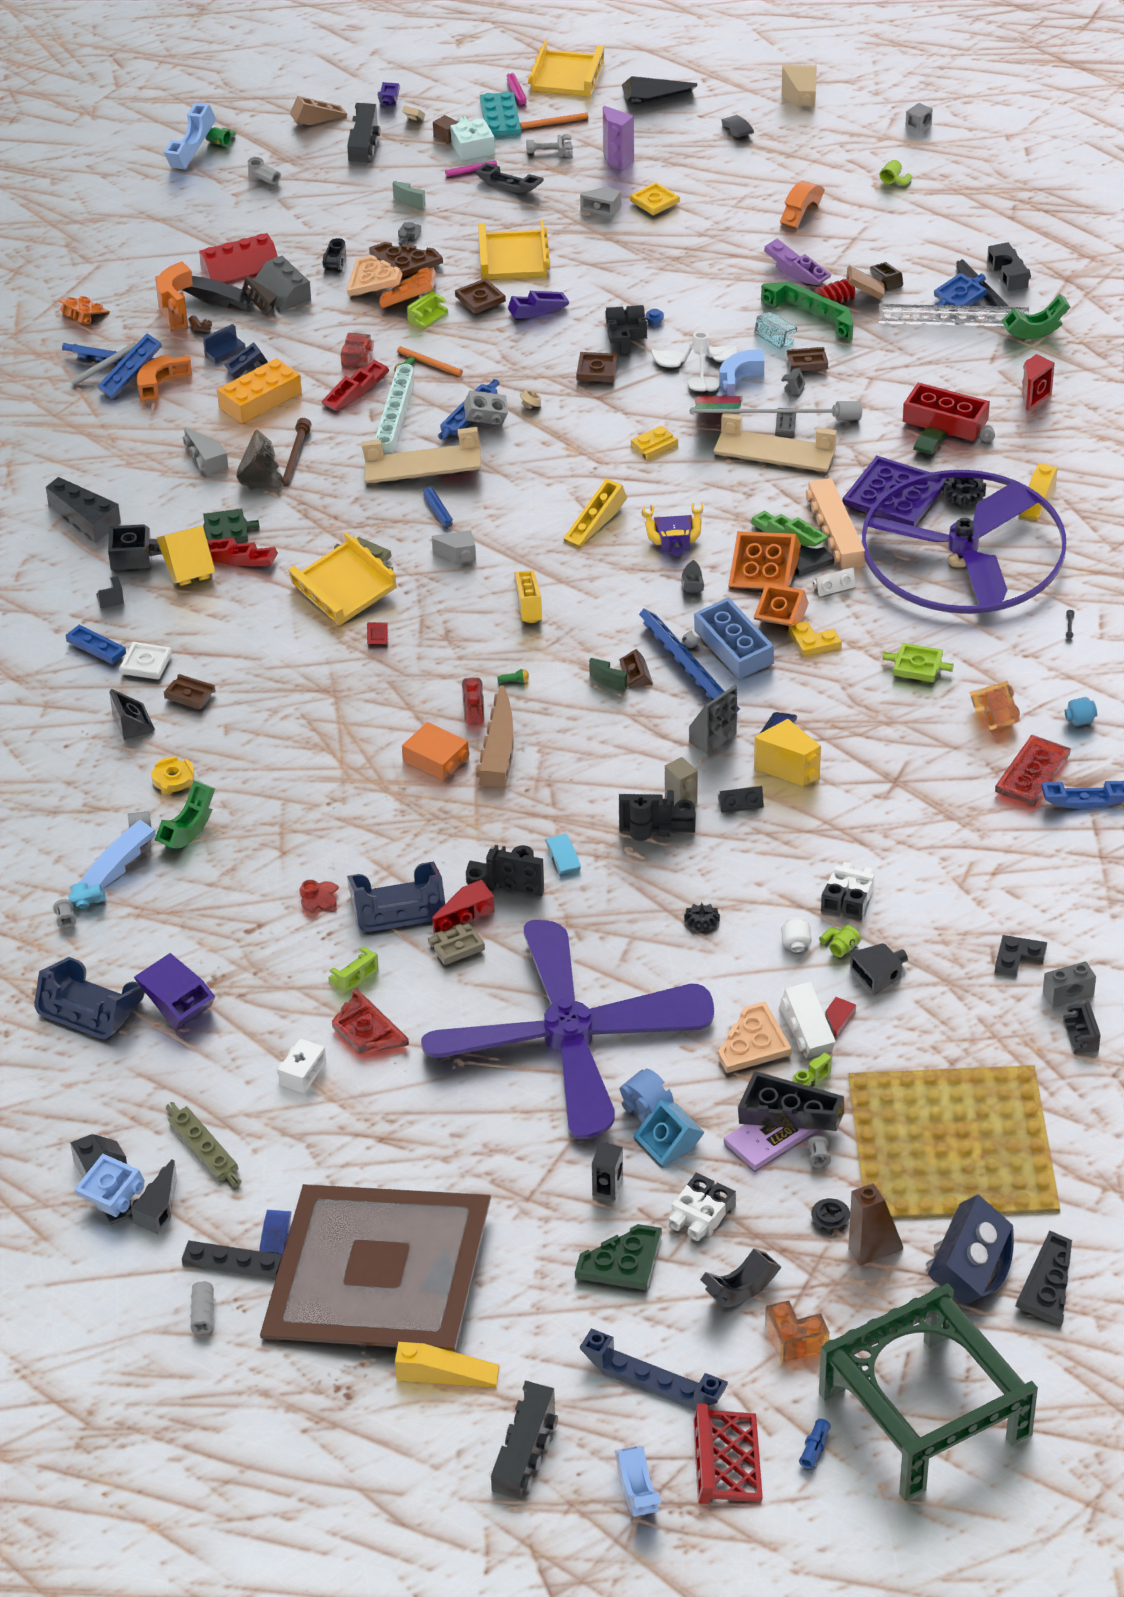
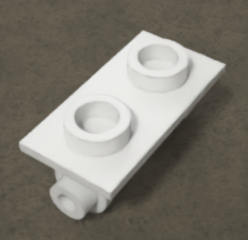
M854 568L816 577L812 584L814 589H818V596L821 597L856 587Z

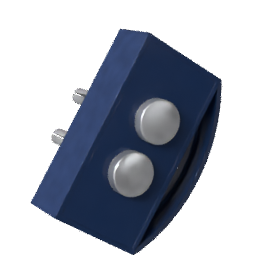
M979 1194L959 1204L944 1239L934 1244V1250L937 1251V1255L926 1262V1267L930 1269L928 1275L940 1286L948 1283L954 1289L953 1298L963 1306L991 1294L1001 1286L1011 1266L1014 1249L1013 1224ZM997 1261H998V1266H997V1270H996L995 1276L993 1277L991 1283H990V1284L988 1285V1287L986 1288V1286H987V1284H988V1282H989V1279H990V1277H991V1275H992V1272H993V1270H994V1268H995V1265H996V1263H997Z

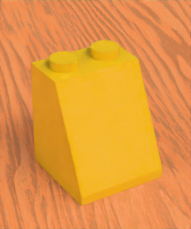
M203 525L156 537L173 583L179 582L181 586L192 583V578L198 577L200 581L211 578L210 574L215 573Z
M789 719L755 736L754 769L803 787L820 778L821 745Z

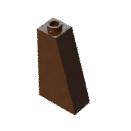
M874 1183L851 1191L848 1249L859 1266L903 1250V1244L886 1201Z

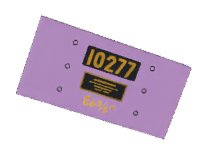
M744 1124L724 1137V1144L756 1171L818 1130Z

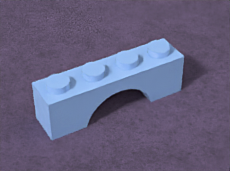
M194 103L187 114L188 128L185 137L181 141L171 140L163 152L170 167L186 169L215 123L216 117L209 104Z

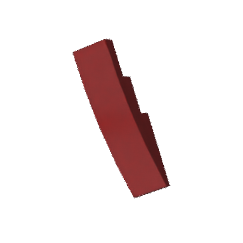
M373 360L365 369L359 368L350 378L345 376L321 401L322 404L334 411H338L351 404L374 387L389 372L388 367Z
M234 538L207 541L212 561L216 563L238 566H272L278 554L275 547L257 549L255 542L237 544Z

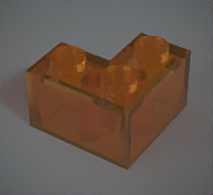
M1008 681L969 692L975 712L984 710L989 730L1020 722V711L1017 705H1015L1013 699L1014 692Z
M789 1300L765 1307V1326L781 1363L821 1353V1346L829 1341L830 1334L821 1313L797 1319Z

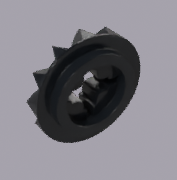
M701 902L698 906L693 904L691 908H686L684 921L693 930L708 931L719 924L720 914L718 913V908H713L711 904L704 905ZM700 914H704L703 920H701Z
M822 1199L812 1207V1221L818 1224L819 1229L824 1227L829 1232L835 1228L839 1231L841 1226H847L850 1219V1210L844 1202L838 1199ZM827 1212L832 1216L835 1215V1219H831L829 1216L826 1217Z

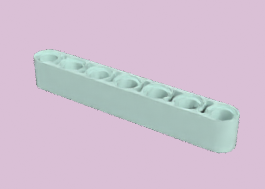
M401 364L396 368L377 431L376 440L381 439L384 455L395 452L414 387L413 367L409 364Z

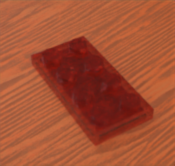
M1031 735L995 785V792L1035 806L1043 794L1041 783L1052 782L1070 756L1071 748Z

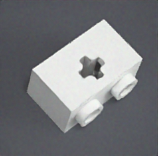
M300 1038L297 1044L290 1048L284 1062H281L277 1068L280 1086L305 1094L326 1064L325 1047Z

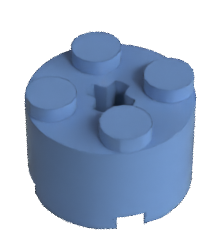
M648 1068L636 1073L619 1088L624 1100L621 1103L623 1108L628 1113L634 1112L638 1115L641 1123L645 1121L650 1112L653 1113L660 1099L673 1103L674 1099L670 1089L665 1091L662 1084L665 1083L663 1079Z

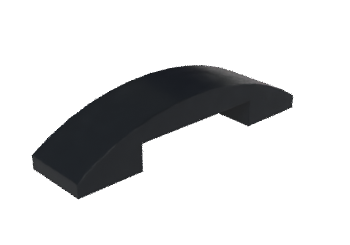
M489 163L483 164L476 170V175L482 180L508 192H528L534 190L544 181L542 177L528 174L524 179L501 173L500 166Z

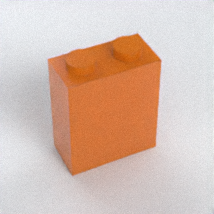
M429 722L425 723L402 745L403 762L443 781L450 774H453L463 762H466L470 754L467 740Z

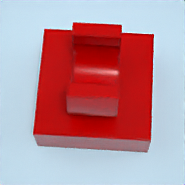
M367 622V644H388V622Z

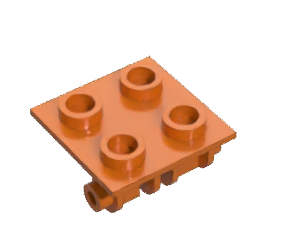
M80 296L79 298L67 297V299L58 300L63 303L60 308L62 314L83 325L91 323V314L110 313L109 310L103 308L102 304L93 303L90 301V298Z

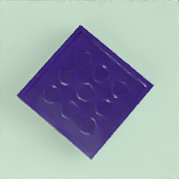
M876 455L842 498V502L845 506L868 513L875 502L894 486L908 479L931 472ZM947 478L923 482L897 493L888 499L874 515L894 522L916 526L943 491L944 481H947Z

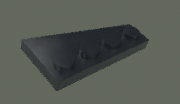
M1049 1230L1015 1307L1059 1327L1062 1326L1064 1320L1063 1312L1068 1284V1268L1072 1247L1071 1239Z

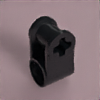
M335 238L329 242L322 260L324 269L328 267L338 268V270L343 269L347 257L346 245L343 239Z

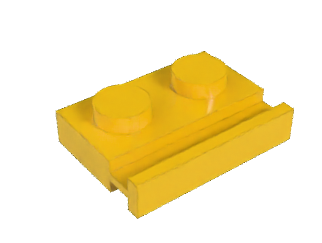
M662 425L631 439V447L641 455H645L647 460L678 445V438H674L673 434Z

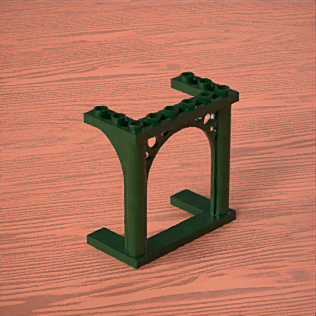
M948 1283L932 1289L929 1293L919 1298H913L909 1303L899 1308H893L887 1314L871 1319L866 1324L856 1329H851L844 1335L834 1340H829L821 1346L819 1395L825 1401L847 1389L859 1400L902 1453L899 1494L904 1501L927 1490L929 1458L1008 1418L1006 1440L1011 1446L1033 1435L1038 1387L1032 1380L1026 1384L953 1300L954 1289ZM924 1333V1342L929 1348L950 1338L967 1350L1004 1395L920 1437L879 1387L874 1372L875 1362L879 1353L886 1345L908 1334ZM867 1351L871 1356L869 1358H858L855 1354ZM862 1366H868V1369L864 1371Z

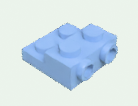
M102 1154L74 1191L78 1196L95 1203L99 1210L117 1217L120 1212L124 1213L128 1210L130 1199L134 1194L142 1192L145 1180L139 1169Z

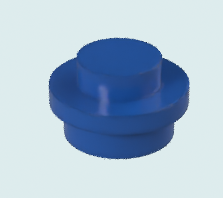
M651 309L646 312L645 317L650 325H659L664 319V313L659 309Z

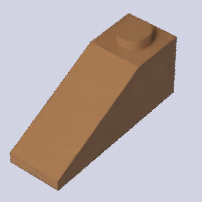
M297 96L290 112L294 122L299 125H315L347 117L346 111L340 105Z

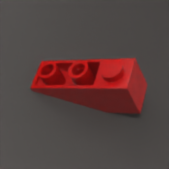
M482 880L462 887L432 917L434 934L439 931H447L455 925H462L495 912L494 896Z

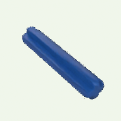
M432 487L424 488L423 495L444 527L452 526L453 518Z

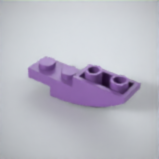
M778 238L767 244L764 248V252L777 261L776 268L798 281L819 285L831 277L828 271L806 254L799 256Z

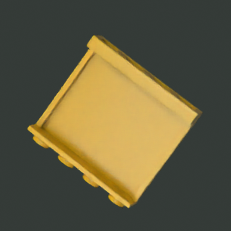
M544 40L542 47L539 48V56L535 58V65H532V73L528 76V84H531V91L591 97L604 63V46L597 45L594 54L547 50V40Z
M540 220L541 230L486 232L485 223H478L481 280L485 278L490 280L547 277V269H550L547 227H543V220Z
M347 532L344 533L346 542L302 571L295 565L288 569L291 583L338 626L397 588L394 571L384 566L380 558H375L367 547L364 548L356 537H351Z

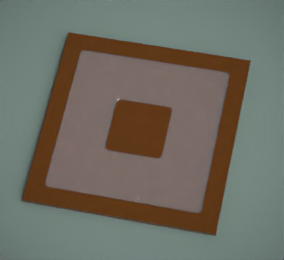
M303 1184L260 1332V1338L398 1347V1342L424 1343L441 1349L455 1351L491 1195Z

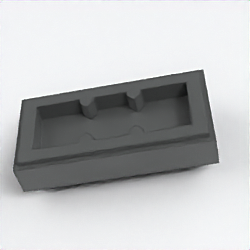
M777 413L775 436L795 437L796 413Z

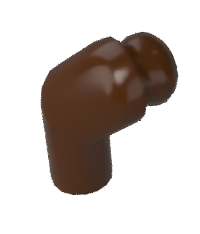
M195 315L190 316L188 319L195 331L207 333L211 330L212 322L210 320L204 319L201 323Z

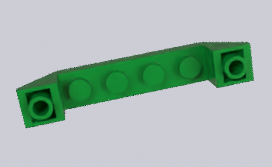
M791 282L764 283L761 285V301L775 307L784 300L835 322L837 335L850 341L853 339V320L848 307Z

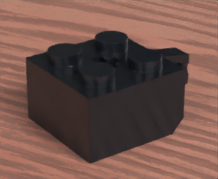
M145 524L109 526L108 555L111 570L151 568V556L162 554L157 539H151L150 528Z

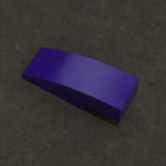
M530 290L528 297L511 296L508 310L514 319L532 318L564 308L569 305V300L563 292Z

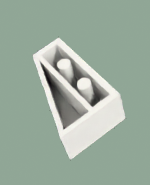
M811 981L785 988L779 1010L796 1039L799 1050L803 1052L806 1059L822 1055L824 1052H832L836 1041Z

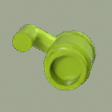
M897 160L888 162L879 173L882 182L886 184L896 182L902 186H906L910 182L912 175L906 174L904 178L900 177L902 165Z
M846 925L842 929L830 927L819 937V941L822 944H826L833 937L832 942L829 944V949L836 957L848 954L861 942L859 932L850 925Z

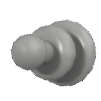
M988 425L980 430L979 437L983 442H991L995 438V431L992 426Z

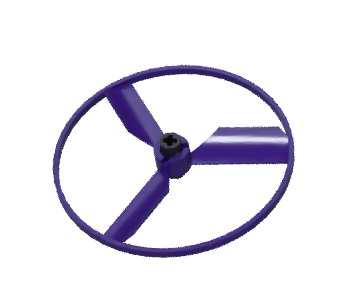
M976 470L931 472L908 479L894 486L883 494L871 507L862 530V545L865 549L864 558L875 577L886 588L901 598L919 606L958 614L999 611L1033 598L1043 591L1058 575L1065 559L1067 544L1066 532L1060 516L1052 505L1039 493L1008 477ZM942 478H977L1007 485L978 502L973 521L969 518H960L951 525L949 534L873 517L877 510L897 493L911 486ZM1039 503L1051 515L1059 529L1062 541L1059 560L1052 572L1039 585L1020 596L1003 601L1008 589L996 555L977 552L979 538ZM868 527L925 541L948 542L949 550L954 554H958L959 558H964L979 605L959 606L933 602L915 596L892 583L880 572L871 559L866 543Z

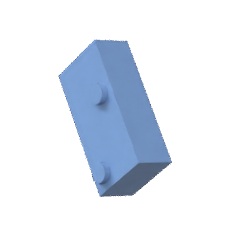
M729 597L694 613L695 632L739 680L774 664V646Z

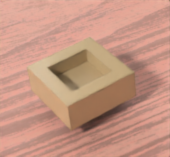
M408 106L403 107L402 112L407 115V119L417 121V119L424 120L425 113L421 110Z

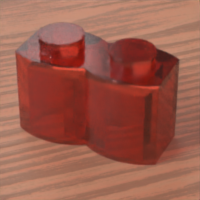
M347 334L340 355L341 366L364 368L365 364L369 363L370 351L374 349V340H371V334Z
M479 677L464 678L462 681L464 721L467 725L483 724L485 713L482 681Z

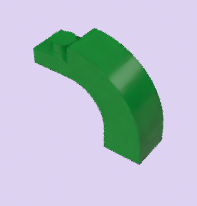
M1059 294L1043 311L1036 314H1024L1013 308L1002 320V323L1007 332L1018 338H1039L1057 330L1063 324L1060 318L1071 307L1066 298Z
M194 780L184 808L174 819L161 820L155 841L171 848H182L191 843L203 830L213 809L209 808L216 788Z

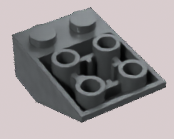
M736 685L706 704L689 726V743L706 754L717 749L721 744L737 734Z

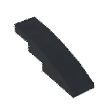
M192 276L193 286L182 289L184 292L208 304L214 300L227 308L231 303L246 311L252 303V300L242 289L204 277Z

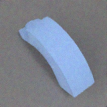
M764 349L738 352L728 357L722 363L719 372V388H723V392H727V396H735V384L738 380L749 376H764Z
M639 1445L615 1450L623 1492L632 1516L659 1512L660 1494L652 1486L644 1447Z

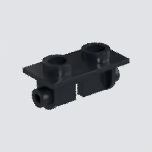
M762 786L719 791L720 794H718L721 812L764 807Z

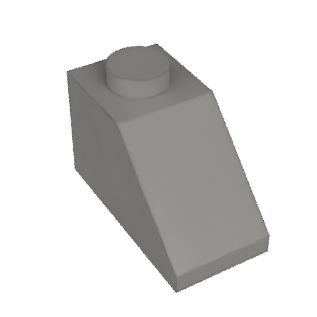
M602 187L580 194V210L614 217L621 207V190Z
M471 530L432 536L433 554L454 563L476 561L475 542Z

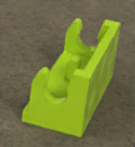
M430 291L407 307L408 322L421 329H425L448 313V308L440 304V302H446V299L436 294L435 291Z
M361 947L359 950L362 953L352 963L340 971L336 968L329 970L333 974L328 977L329 982L346 994L379 970L377 953H373L366 947Z

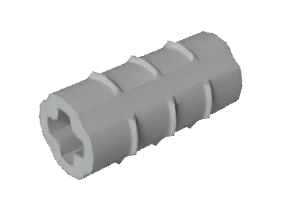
M206 1281L196 1282L192 1286L190 1305L191 1331L196 1334H208L213 1329L214 1288L211 1283Z

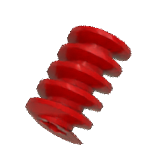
M849 277L817 287L814 293L839 304H842L843 301L846 303L849 299L854 300L856 297L855 287L848 284Z

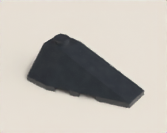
M631 76L622 84L625 99L633 104H641L645 101L692 91L697 87V83L636 76Z

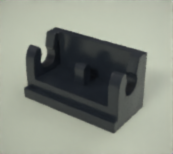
M1090 1002L1068 1006V1012L1076 1011L1075 1014L1063 1016V1022L1074 1054L1099 1051L1101 1034Z

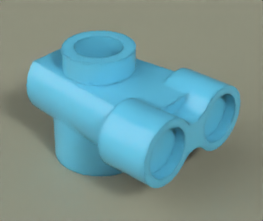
M77 883L70 887L71 893L68 894L73 907L77 909H86L91 903L106 901L105 892L101 889L100 884L88 888L87 883Z

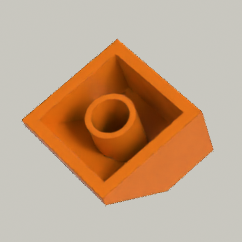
M766 583L753 617L754 620L787 626L796 625L803 620L809 604L805 590Z

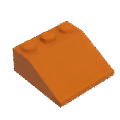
M737 531L728 587L764 590L766 583L790 587L798 564L801 547L797 535Z

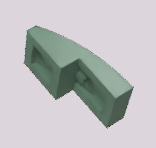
M393 181L394 199L403 204L424 209L426 205L425 190L411 188L409 183Z

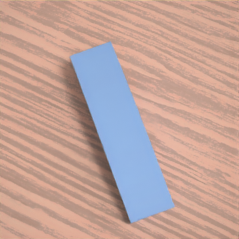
M141 820L137 821L102 853L78 883H87L88 888L100 884L101 889H104L126 872L125 865L141 854L140 847L156 836L155 829Z

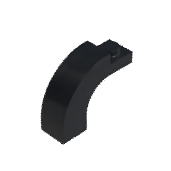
M753 1248L745 1261L730 1274L717 1276L705 1272L700 1280L707 1286L705 1290L722 1307H734L761 1292L776 1276L781 1266L766 1252Z

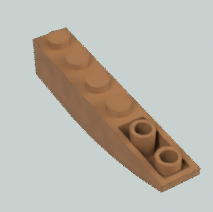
M500 686L499 693L494 695L495 708H491L490 720L492 722L487 724L488 736L484 737L483 743L485 750H481L480 753L481 765H477L476 775L480 777V786L506 788L513 760L512 711L505 686Z

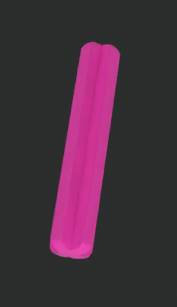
M508 73L506 80L512 92H514L517 103L520 106L526 105L527 98L516 75Z

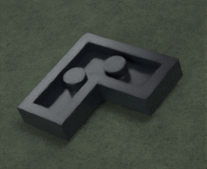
M1002 935L994 973L1017 976L1020 961L1043 964L1047 942Z

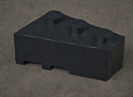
M356 103V116H353L352 119L355 125L353 129H350L347 144L348 161L369 162L370 157L374 155V146H377V136H380L381 132L377 122L376 104Z

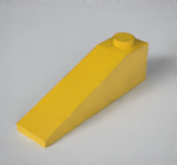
M606 478L563 538L564 541L581 547L619 511L627 499L623 485Z
M535 571L514 572L522 621L535 623L538 620H542L541 594Z
M398 1342L395 1358L396 1381L497 1388L499 1364L424 1343Z

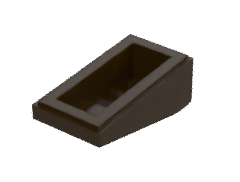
M887 262L870 267V271L874 276L884 283L885 289L892 290L903 286L902 273Z
M247 276L242 291L267 315L274 308L277 295Z

